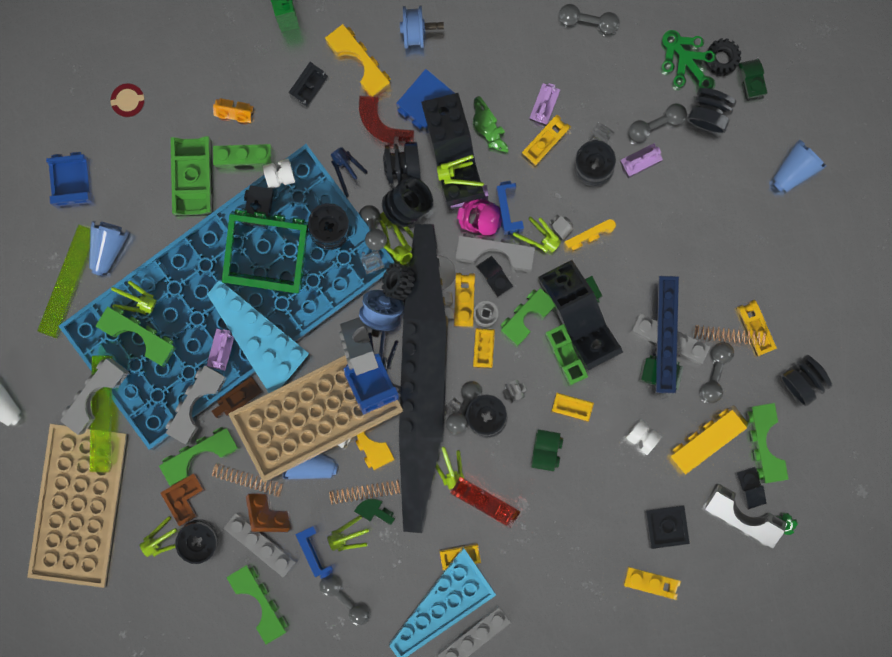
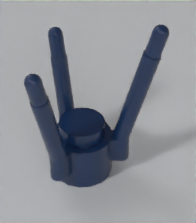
M340 147L331 154L333 159L331 163L336 170L344 194L348 197L349 194L339 166H345L354 179H357V176L348 164L350 160L365 174L368 171L349 151H345L343 147Z
M382 331L379 354L387 372V368L391 369V362L398 345V340H395L387 360L386 357H383L386 331ZM369 332V342L373 350L372 334L371 332Z

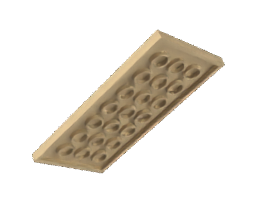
M345 355L229 413V417L264 483L403 412L399 401L396 400L363 415L344 375L343 369L348 364Z
M50 424L27 578L105 588L127 434L87 429L84 434L77 435L67 426Z

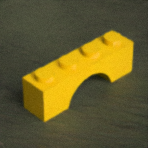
M342 24L325 37L326 43L337 56L351 55L362 62L364 75L360 83L370 98L374 100L391 87L389 82L391 78L385 71L381 72L377 67L379 63L373 56L369 57L367 55V48L361 41L358 43L355 40L354 36L356 35L350 27L346 28Z
M364 432L357 435L358 440L355 442L360 451L364 450L367 456L364 460L368 468L372 467L373 470H376L395 460L386 442H374Z

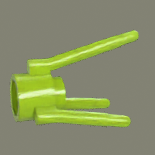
M473 155L437 166L439 181L444 180L445 184L484 185L483 182L451 179V177H455L454 169L473 164L472 161L465 162L472 159Z
M384 212L380 214L382 220L379 222L387 237L386 245L391 248L387 226L388 228L393 227L402 246H405L406 244L397 226L392 224ZM403 227L413 239V232L409 227Z
M531 216L529 220L545 235L541 241L544 243L543 245L513 232V236L540 248L545 253L548 250L551 253L554 252L562 242L541 217L538 220L543 227Z
M401 233L406 244L405 246H397L393 250L388 245H385L384 249H386L392 259L401 265H406L412 258V253L410 252L412 247L408 245Z
M128 281V284L144 296L141 295L138 298L120 289L111 287L112 291L138 302L137 306L140 308L113 304V307L116 306L122 310L139 312L144 315L152 313L157 301L153 298L154 295L147 293L132 281Z
M442 447L449 473L445 476L438 463H436L435 468L442 478L444 486L447 485L449 490L463 485L462 480L464 479L460 450L456 452L457 473V471L452 469L446 448Z
M359 515L339 529L332 531V535L327 536L332 551L338 549V552L345 549L366 547L368 545L367 543L345 544H347L346 540L369 532V529H364L347 536L341 533L360 520L362 516Z
M170 516L148 536L143 538L144 541L139 544L146 557L150 555L155 557L159 553L175 548V544L158 549L161 541L177 532L176 528L158 539L152 538L171 519Z

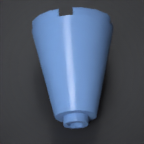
M799 139L773 179L776 182L773 185L781 192L783 190L788 192L823 170L827 165Z
M92 221L89 268L92 269L93 274L103 276V273H108L129 235V231L126 230L124 233L121 231L122 227L106 222H100V225H96V221Z
M319 454L283 472L282 477L283 479L331 478L332 475L336 474L337 464L334 459L324 454Z

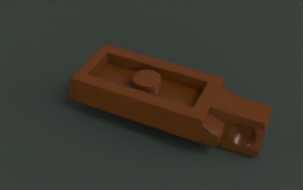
M250 377L222 396L217 401L219 406L212 410V413L216 418L223 413L228 416L229 413L243 407L262 394L263 391L254 378Z

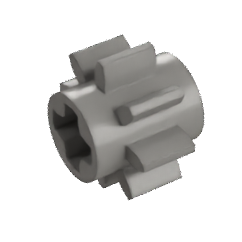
M517 379L505 384L506 390H503V394L506 399L510 398L511 402H515L525 397L523 392H526L527 389L524 382L519 384Z

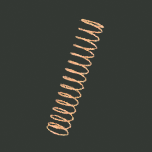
M697 325L695 327L694 338H696L697 333L699 338V325L698 328ZM708 326V329H707L708 338H709V326ZM733 329V333H734V343H736V341H735V329ZM738 330L739 343H741V342H740V330ZM744 330V331H743L744 344H746V343H745V330ZM748 331L749 344H750V331ZM754 331V332H753V337H754V344H755V331ZM759 331V333H758L759 344H760V331ZM764 332V334H763V339H762L763 346H764V344H765L766 332Z
M217 463L215 464L214 469H213V473H214V474L216 473V478H218V477H217V470H218ZM222 467L221 472H220V474H221V480L223 479V478H222L223 467ZM253 474L251 475V478H250V480H249V482H250V489L254 486V484H255V487H256V481H257V477H258V476H256V479H255V481H254V483H253V485H252V487H251V480H252ZM280 484V487L276 493L277 497L280 494L282 484Z
M397 480V481H396V484H397V493H398V491H399V494H400L399 483H398V480ZM361 486V488H362V499H363L364 489H363V486ZM352 487L351 489H352V501H353L354 491H353V487ZM356 487V489H357V500H358L359 490H358V487ZM347 488L346 490H347V501H348L349 491H348V488ZM342 489L341 491H342V502H343L344 492H343V489ZM336 490V491H337V503H338L339 493H338V490ZM329 491L330 501L332 505L334 494L333 491Z

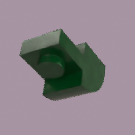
M754 59L740 62L739 70L742 82L745 84L748 99L767 95L768 92L764 80L765 73L761 61Z
M367 499L361 502L354 510V512L370 522L374 516L390 525L395 520L392 511L385 507L383 510L380 509L383 501L379 499Z

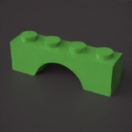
M107 306L96 327L112 337H117L124 332H136L145 342V357L165 367L177 348L172 345L174 341L166 336L160 338L156 335L157 331L149 326L146 329L140 326L141 321L133 316H130V318L123 315L124 311L114 306L112 309Z
M775 403L749 407L747 418L748 422L752 423L753 428L750 434L752 442L756 444L754 457L756 461H759L760 468L757 469L759 480H762V483L789 480L785 460L773 456L766 444L769 429L778 422Z
M220 427L213 431V436L209 438L204 436L196 441L197 445L191 448L188 445L179 450V455L175 457L170 455L162 460L163 464L159 465L169 486H173L189 476L190 463L199 453L210 451L224 458L240 449L230 429Z
M248 564L226 578L236 594H249L260 603L262 618L256 629L264 643L268 644L285 634L288 624L283 616L279 617L276 612L278 610L277 605L273 600H269L266 595L268 594L267 588L263 583H259L256 578L259 576L253 566L250 568Z

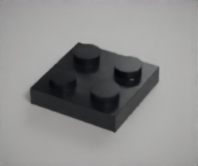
M684 505L645 510L651 549L690 544Z

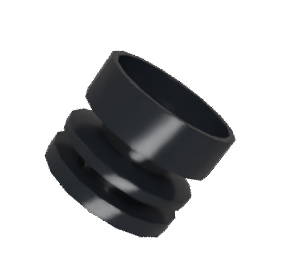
M699 88L697 92L698 97L695 98L694 102L700 107L691 108L688 121L707 131L725 133L730 121L725 115L733 113L732 108L735 106L736 100L718 90Z
M593 140L586 142L579 148L575 159V171L581 182L588 186L597 187L604 185L611 179L616 163L615 152L611 146L603 141ZM595 162L598 163V167L593 169L592 165H594Z
M417 142L405 143L404 152H400L398 145L394 144L395 153L390 152L389 144L385 145L383 164L384 173L389 185L394 184L393 176L396 175L398 184L402 182V175H406L407 178L413 177L421 180Z
M413 177L404 179L396 187L388 191L382 199V208L385 216L392 224L398 227L412 225L419 218L427 214L433 206V196L429 187L423 181Z
M325 203L317 206L308 218L309 233L316 246L324 250H334L346 243L350 227L347 214L341 207ZM329 226L333 231L329 232V230H326V227Z
M805 355L803 362H797L799 372L790 367L781 374V378L793 396L802 405L808 406L817 399L814 389L823 394L825 393L824 388L830 389L832 387V382L825 369L811 356Z
M487 394L481 395L473 399L467 407L466 417L468 425L478 436L484 438L495 437L505 428L507 423L506 407L497 397ZM487 413H490L492 420L484 422L483 414L487 415Z
M193 520L186 523L175 539V548L178 555L190 564L206 562L213 556L218 545L216 529L211 523L204 520ZM195 536L197 538H202V541L200 542L201 545L199 543L193 542L195 540Z

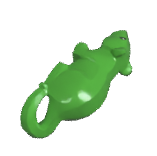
M477 96L474 99L476 111L473 117L474 128L487 139L489 148L507 153L508 145L500 137V134L503 135L505 133L504 129L501 126H496L497 119L483 99Z

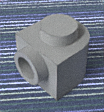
M556 214L549 222L551 224L550 229L562 241L574 230L572 227L573 222L566 216L563 218Z

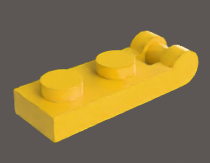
M556 115L524 149L522 154L536 166L570 130L571 126L568 123L562 122L561 117ZM555 125L560 129L558 133L552 129Z
M612 219L606 220L565 241L564 245L567 250L572 248L575 251L583 246V242L587 240L593 242L600 238L599 234L603 232L611 233L615 229L616 223Z
M456 273L454 326L473 327L475 273H469V275ZM461 282L469 283V288H461Z
M756 300L750 301L748 305L738 306V313L743 320L747 332L750 331V339L757 355L760 356L777 349ZM753 311L755 316L749 318L747 313ZM754 331H755V344H754V337H753V332H754ZM759 331H760V344H759V338H758V333H759ZM764 332H766L765 344H764V346H763V343H762L763 334H764Z
M628 567L623 586L677 600L678 594L676 592L678 586L680 587L681 581ZM665 583L670 584L669 591L663 590Z

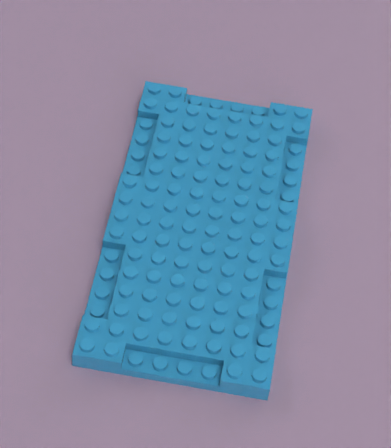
M307 144L286 158H289L295 183L288 185L281 183L280 187L273 189L274 197L270 216L274 217V214L284 215L285 219L292 220L293 217H300V219H305L308 222L311 212L317 206L325 203L335 204L346 212L349 220L350 230L346 243L334 250H324L316 246L312 241L308 228L302 284L299 294L225 283L295 342H298L308 332L366 289L368 290L383 279L384 273H387L386 269L390 268L389 265L395 263L386 249L374 251L367 247L365 237L369 232L368 225ZM265 175L251 184L252 186L268 188ZM250 185L112 286L138 298L141 295L144 296L128 284V281H132L147 293L154 295L153 298L157 301L151 314L146 313L144 315L139 312L123 310V315L127 318L133 316L141 321L139 325L145 329L147 326L157 331L156 335L160 338L166 336L174 341L172 345L177 348L165 367L145 357V342L136 332H124L117 337H112L96 327L107 306L112 309L113 304L140 308L137 306L138 302L112 291L111 288L59 325V328L93 374L98 370L96 367L100 361L112 358L130 372L119 388H103L149 450H152L170 437L166 434L168 430L166 425L171 418H175L177 414L175 410L178 404L186 399L187 395H185V392L190 384L194 385L197 380L195 375L199 368L207 366L216 329L229 330L207 294L219 280L222 281L229 214L235 211V209H245L247 201H244L245 191L249 190ZM258 203L256 204V206H252L255 212H257L258 208L261 209V206ZM236 221L230 272L294 281L300 230L269 225L267 229L245 226L243 222ZM329 226L326 227V230H329V232L333 231ZM235 338L226 370L223 371L209 367L227 377L218 395L207 394L195 402L192 409V418L242 381L256 373Z

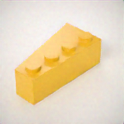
M735 405L719 413V417L715 421L710 420L707 422L701 432L698 433L696 431L690 435L687 443L684 445L680 443L672 449L674 453L671 457L685 475L747 429L749 423Z

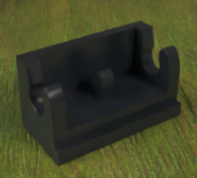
M309 62L288 92L290 97L308 107L327 80L328 75L312 62Z

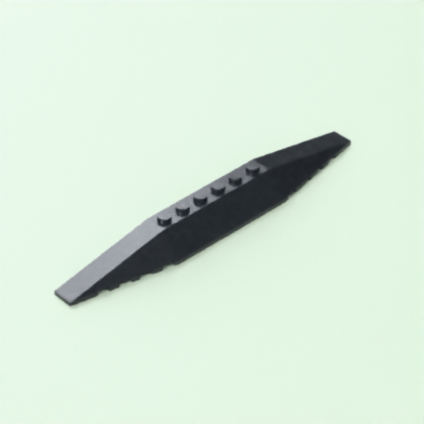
M415 224L412 258L410 259L409 268H412V272H414L412 277L415 278V281H412L414 286L410 288L412 291L408 293V297L405 300L403 316L400 405L403 412L399 416V452L403 532L413 533L423 532L428 510L426 509L432 492L430 491L436 474L435 467L440 456L439 449L444 438L448 318L445 314V297L442 294L441 285L443 283L439 273L440 263L436 253L437 242L434 224Z

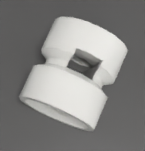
M289 158L278 161L277 165L274 163L262 165L269 189L280 187L281 183L284 185L295 183Z
M640 419L628 433L626 439L632 444H638V448L648 455L660 441L662 435L655 429L650 430V425Z

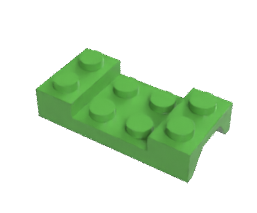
M209 136L199 139L171 138L173 215H205L212 213L211 139Z

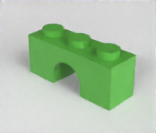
M271 144L213 146V165L216 169L235 168V166L239 165L263 167L262 165L273 163V148Z
M541 288L538 291L534 289L527 296L529 300L526 304L523 305L521 303L514 310L516 314L512 319L507 317L501 324L503 328L500 332L517 347L531 332L524 325V317L529 313H536L544 319L555 307L550 297Z
M564 324L546 332L545 335L569 386L587 378L588 375L572 346V341Z

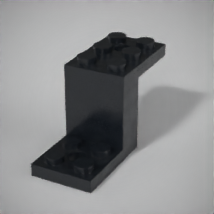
M459 93L422 101L436 166L469 155L474 156L471 135ZM442 112H449L446 115H440ZM475 157L465 161H472V165L454 169L455 177H451V179L481 182ZM441 180L447 207L485 198L482 186L466 185L464 187H457L459 184H445L444 180Z
M573 260L538 277L552 300L562 325L564 324L572 341L571 343L588 370L623 353L621 346L605 323L594 292Z

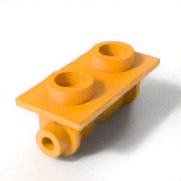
M220 98V100L216 99L215 104H213L214 116L251 123V114L253 113L254 106H250L249 103L237 102L236 107H233L234 101Z

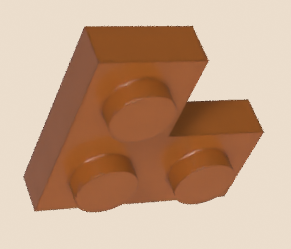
M195 473L160 493L179 526L197 517L188 502V499L204 490Z
M248 494L246 496L252 532H288L290 530L287 511H269L266 494Z

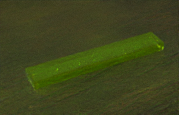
M78 224L37 331L57 338L60 330L59 325L64 320L90 253V228Z
M93 355L91 375L96 373L98 370L96 367L101 360L113 359V356ZM103 387L94 394L91 401V410L95 420L90 425V472H110L112 388Z

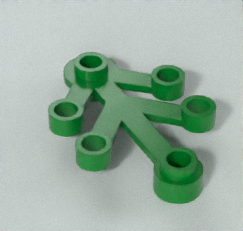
M675 30L667 31L662 38L663 44L667 48L666 61L662 64V68L665 72H672L674 70L673 58L676 51L679 54V63L674 84L678 87H683L686 84L685 72L687 65L699 80L700 88L714 89L715 80L712 77L705 76L693 59L705 60L711 63L716 59L715 53L713 51H686L681 45H693L696 48H700L704 45V39L700 36L693 38L681 37L680 33ZM670 36H674L675 38L673 43L669 42ZM697 38L701 40L700 45L695 44ZM712 53L713 58L711 60H707L706 58L707 54ZM667 63L671 64L670 70H667L665 67ZM678 78L683 79V83L681 85L677 83ZM705 80L709 81L708 87H704L703 82Z

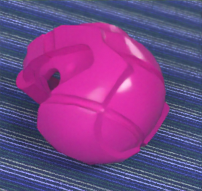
M477 199L465 202L462 207H459L457 219H459V224L464 230L481 233L482 235H492L496 233L502 223L500 207L490 201ZM477 207L475 220L471 224L469 222L470 212L473 208Z

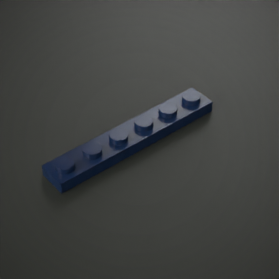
M659 276L656 393H676L678 276Z

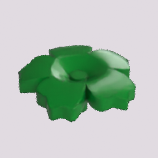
M784 513L783 518L778 516L779 519L786 522L784 534H793V529H796L798 525L797 519L792 520V516L789 513Z

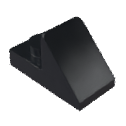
M490 256L476 266L497 298L513 288L502 267L493 256Z
M755 467L736 472L748 510L767 504L764 486L760 483Z

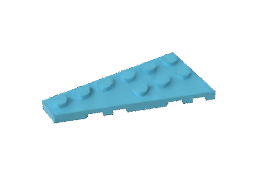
M219 280L207 294L268 393L281 388L309 353Z
M464 547L389 643L390 648L397 657H408L496 596Z

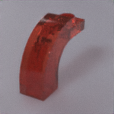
M359 96V114L362 124L374 140L383 145L389 144L390 147H394L395 140L404 144L414 141V130L393 129L382 123L378 116L379 97Z
M462 477L458 479L451 492L452 495L509 528H512L521 512Z

